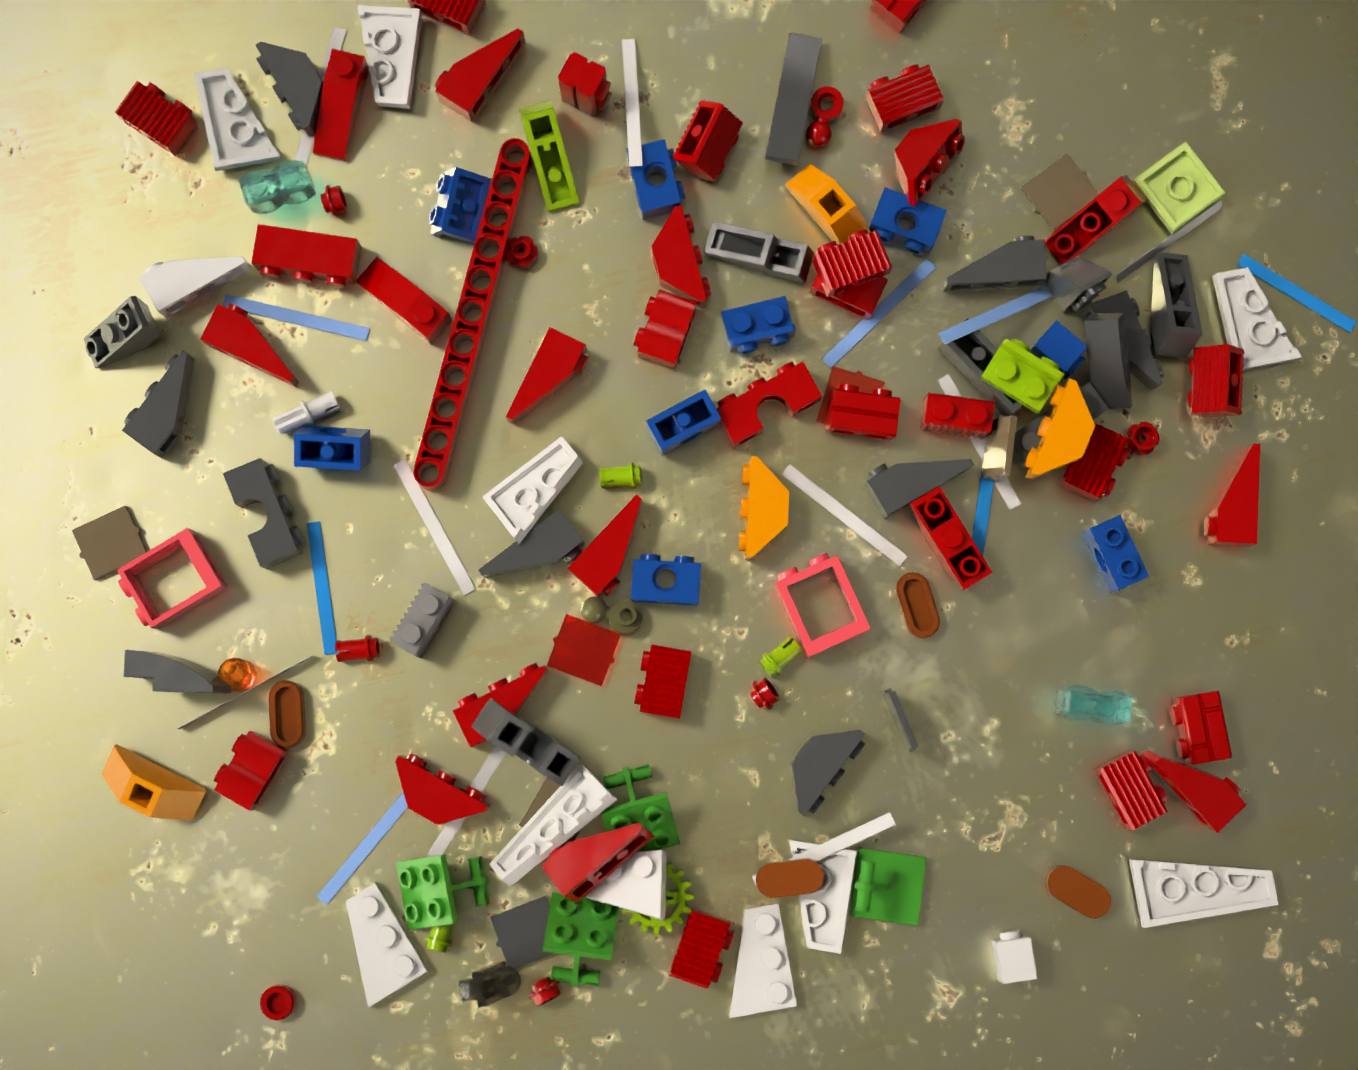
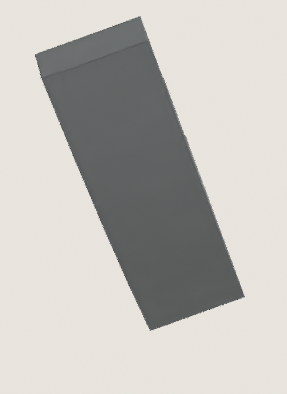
M791 32L789 34L765 156L766 160L798 165L822 38Z

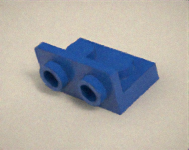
M458 167L451 168L445 171L444 174L442 173L436 186V192L439 193L437 205L432 208L429 217V224L432 225L430 234L435 236L444 234L469 243H475L492 179Z
M786 296L721 311L730 352L738 350L739 354L751 353L758 350L757 345L769 342L771 346H780L789 343L790 337L795 336L796 328L795 324H792Z

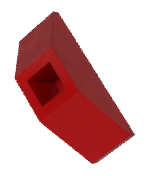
M952 119L912 129L895 148L896 176L909 205L916 206L921 198L930 192L936 179L940 174L942 175L946 172L951 160L963 150L965 137L962 135V120Z
M682 205L675 206L651 246V254L660 286L670 292L697 302L698 308H704L707 304L706 297L711 296V290L707 276L702 278L700 276L698 265L703 264L700 248L698 245L692 246L689 235L695 233L690 213L684 215Z
M940 486L910 503L925 540L940 564L962 590L967 589L993 573Z
M409 753L408 757L398 755L395 761L408 809L437 825L485 812L491 805L484 801L487 795L471 786H468L467 790L455 785L457 778L439 769L437 774L425 768L428 762L413 753Z

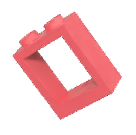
M189 528L184 529L117 569L122 578L118 580L122 591L128 598L132 596L138 605L135 612L144 626L149 625L151 628L158 630L228 589L227 584L197 533ZM184 548L206 588L160 615L137 575Z
M825 553L809 560L811 567L800 572L797 567L778 574L780 581L774 584L807 658L871 629L837 555L829 558L828 554ZM832 568L855 621L811 641L787 587Z

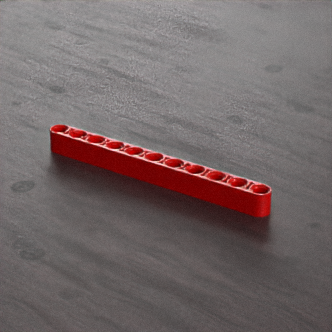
M519 138L505 141L500 148L414 465L413 475L415 480L422 488L428 491H436L443 487L448 477L503 273L508 243L514 232L531 169L532 159L528 145ZM515 151L525 155L523 160L518 163H511L507 160L508 156ZM504 183L515 184L516 189L511 194L505 195L499 192L500 186ZM496 214H504L508 217L506 223L501 226H494L490 221ZM488 245H495L499 248V252L495 257L486 258L482 255L483 249ZM486 276L491 279L489 286L483 290L474 288V281L478 277ZM469 309H481V317L474 322L466 320L465 314ZM463 339H469L474 342L472 350L468 353L456 351L457 344ZM454 371H462L465 373L464 381L456 386L450 385L448 383L449 375ZM447 402L454 403L456 405L454 415L448 418L441 417L439 414L440 407ZM443 434L447 436V444L443 449L434 450L431 448V440L435 435ZM429 466H435L439 470V475L433 482H425L422 479L424 469Z

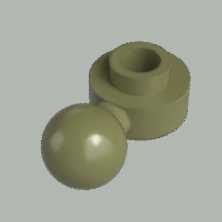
M593 596L587 598L581 605L582 617L587 622L599 623L603 619L608 620L610 628L620 635L634 633L641 625L643 618L640 607L631 600H620L612 607H609L603 599ZM628 611L632 616V620L623 621L620 613Z

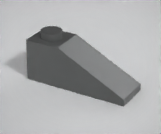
M1030 235L1015 237L1014 241H1010L947 277L942 285L943 291L1041 286L1047 279L1044 240H1034V236Z
M1156 252L1154 255L1151 333L1155 355L1187 358L1203 334L1188 255Z
M971 459L900 463L889 468L884 463L868 473L871 479L867 480L864 486L885 519L936 487L942 486L974 466V463Z
M558 509L530 530L520 544L514 542L478 571L484 578L556 565L563 560L568 564L583 552L580 547L585 543L561 510Z

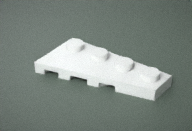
M580 764L564 784L554 792L489 865L499 878L511 887L548 857L554 849L560 847L617 799L583 764Z
M1129 859L1141 926L1143 928L1279 905L1271 870Z

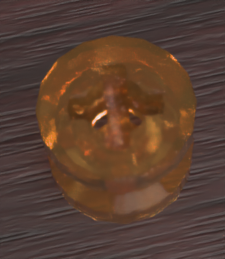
M230 658L221 664L218 670V677L231 686V691L244 692L254 685L257 672L251 662L240 658Z

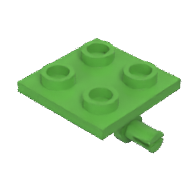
M649 764L632 769L626 766L622 768L621 772L603 776L607 789L626 784L631 801L608 807L601 812L606 832L636 823L642 824L655 837L637 852L655 851L680 844L667 792L636 800L633 782L652 778Z
M858 848L850 916L918 926L926 857Z
M446 854L396 862L408 930L458 923L452 893L454 890L473 886L476 906L490 904L486 885L490 882L489 877L484 874L482 856L467 859L471 879L454 884L450 882Z
M552 893L543 952L573 955L574 965L573 969L553 966L551 981L570 982L571 986L578 987V984L598 987L600 972L580 970V957L612 960L619 907L583 898L576 904L560 893Z

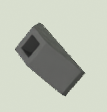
M259 42L256 44V47L261 56L257 57L256 60L266 76L272 73L277 82L272 88L281 103L283 104L288 101L293 110L288 114L297 131L304 129L309 137L316 134L323 80L314 64L304 52Z
M130 296L84 337L83 340L86 352L91 357L95 369L146 349L160 337V333L148 305L137 296Z
M852 730L810 736L790 763L796 809L800 814L805 816L808 811L814 814L825 799L821 793L828 784L833 787L836 785L845 772L841 766L848 757L854 760L864 747L865 743L861 740L865 735L863 731Z

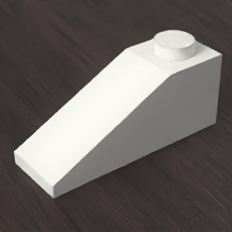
M243 256L172 260L150 265L145 269V274L138 278L156 310L167 318L247 273L252 268Z

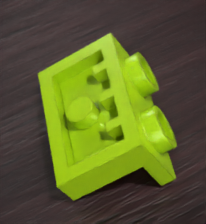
M1005 339L980 379L1038 414L1057 383L1061 381L1064 373L1058 370L1059 365L1046 357L1040 359L1029 352L1030 348L1025 343L1017 339L1012 341Z

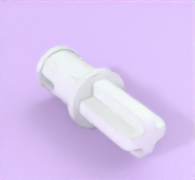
M330 391L308 402L300 401V406L275 416L273 423L277 432L284 434L307 423H310L312 426L314 421L340 411V407L333 392Z

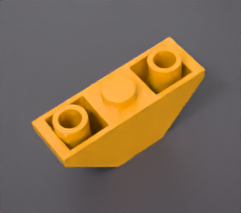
M809 164L785 184L789 192L831 241H836L837 245L849 241L848 237L857 231L867 229L868 233H871L856 204L833 178L812 164Z
M1073 379L1067 380L1063 386L1057 385L1050 400V404L1054 405L1050 418L1047 416L1043 418L1037 435L1042 438L1037 449L1031 448L1024 466L1029 468L1026 474L1027 478H1037L1076 462L1084 455L1095 424L1079 386Z
M750 456L749 465H743L742 485H748V497L741 498L740 518H746V531H740L739 551H745V560H752L788 526L789 491L757 456Z
M118 744L113 747L102 772V776L120 803L150 818L193 820L207 792V789Z

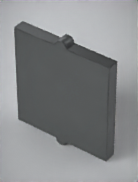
M891 688L885 690L883 697L905 749H909L910 752L915 751L918 744L897 694Z
M547 896L490 917L498 938L496 945L501 947L509 970L554 954L543 952L550 908Z

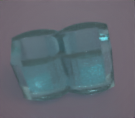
M298 160L283 162L271 171L257 170L250 172L239 180L245 203L253 213L257 214L273 212L284 203L300 204L316 195L309 170L303 161Z
M1080 685L1061 687L1056 691L1054 713L1069 720L1091 719L1100 724H1123L1130 721L1132 697L1118 690L1095 691L1092 688Z

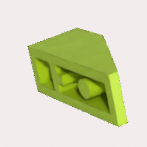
M548 100L519 108L547 211L579 203L551 101Z

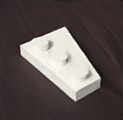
M357 5L358 15L362 22V36L367 49L368 67L376 104L383 107L411 108L423 18L422 11L414 8Z
M222 68L194 73L215 171L281 160L278 151L270 142L263 126L255 117L229 70Z
M1248 267L1216 273L1212 276L1227 344L1242 348L1245 352L1243 355L1245 359L1243 361V370L1302 358L1298 349L1292 346L1286 336V330L1281 321H1277L1269 308V301Z
M561 436L482 497L516 542L520 544L583 462Z
M789 840L793 857L820 845ZM842 849L818 860L825 873L823 884L814 893L799 895L807 948L838 954L842 953L857 851Z
M662 850L636 852L584 898L665 921L666 853Z
M377 882L346 900L368 1008L429 970Z
M778 903L744 909L729 1018L797 1006Z

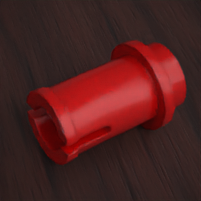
M366 635L365 639L338 640L335 643V651H340L339 654H336L338 662L367 659L368 662H371L374 658H379L380 656L378 638H372L371 635Z

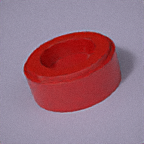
M283 984L271 986L265 990L260 999L261 1011L271 1020L285 1019L296 1007L295 993L290 987Z

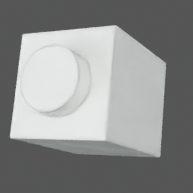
M1008 930L1000 932V938L991 939L998 981L1002 984L1037 979L1031 938L1029 936L1021 935L1020 930Z

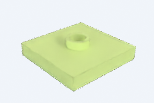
M1184 142L1132 181L1148 200V205L1171 234L1226 194L1187 142Z

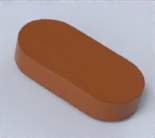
M915 572L907 573L897 581L895 587L906 628L911 635L916 638H928L934 635L940 626V617L928 580L923 575Z
M284 680L273 685L269 692L270 736L279 747L293 748L304 740L306 734L304 692L297 683Z
M811 858L770 862L762 866L758 871L756 885L758 890L769 898L810 894L816 892L824 882L825 873L822 865Z
M1056 866L1049 871L1046 877V887L1053 897L1090 918H1100L1109 911L1111 896L1105 887L1068 866Z

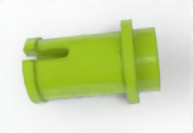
M629 462V466L600 467L599 473L602 489L630 485L632 489H635L636 485H642L640 465H634L633 462Z
M788 636L769 654L764 653L762 655L763 659L759 661V664L770 677H773L775 674L779 676L782 674L781 669L799 654H802L803 650L791 636Z
M454 924L432 927L429 937H425V940L428 941L426 948L446 953L447 947L452 945V943H449Z

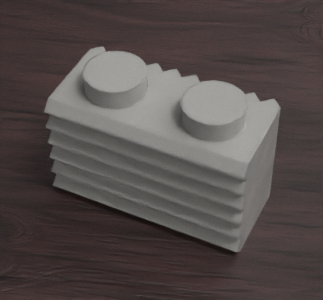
M427 583L421 584L422 589L418 590L419 595L414 596L415 601L411 602V607L407 608L408 612L404 613L405 618L400 619L401 624L397 625L398 630L393 631L394 636L390 637L392 643L421 659L455 603L454 599Z

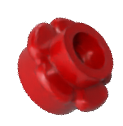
M326 185L325 193L321 194L324 210L326 213L332 212L334 216L339 217V213L348 210L343 190L340 185L334 187Z
M521 235L520 238L513 237L509 240L508 250L506 251V258L509 263L515 264L520 268L531 265L538 255V248L533 244L532 238ZM520 248L525 250L523 254L518 252Z
M1140 422L1139 425L1134 424L1127 431V436L1129 437L1127 445L1134 452L1139 451L1143 455L1149 454L1154 450V446L1159 443V433L1148 422ZM1141 435L1145 436V441L1140 440Z
M763 678L759 682L755 680L752 682L754 689L750 691V695L759 708L765 706L769 710L772 709L773 704L780 700L774 686L767 678Z
M550 977L536 982L531 986L534 992L529 994V999L533 998L538 1007L561 995L558 987L560 982L558 980L552 982Z

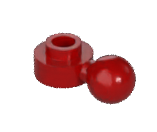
M821 87L812 95L810 107L812 114L816 117V121L808 126L806 139L814 147H824L830 142L832 130L828 124L830 121L837 119L842 113L844 105L843 96L834 87ZM823 101H830L833 104V108L828 111L823 110L821 103Z

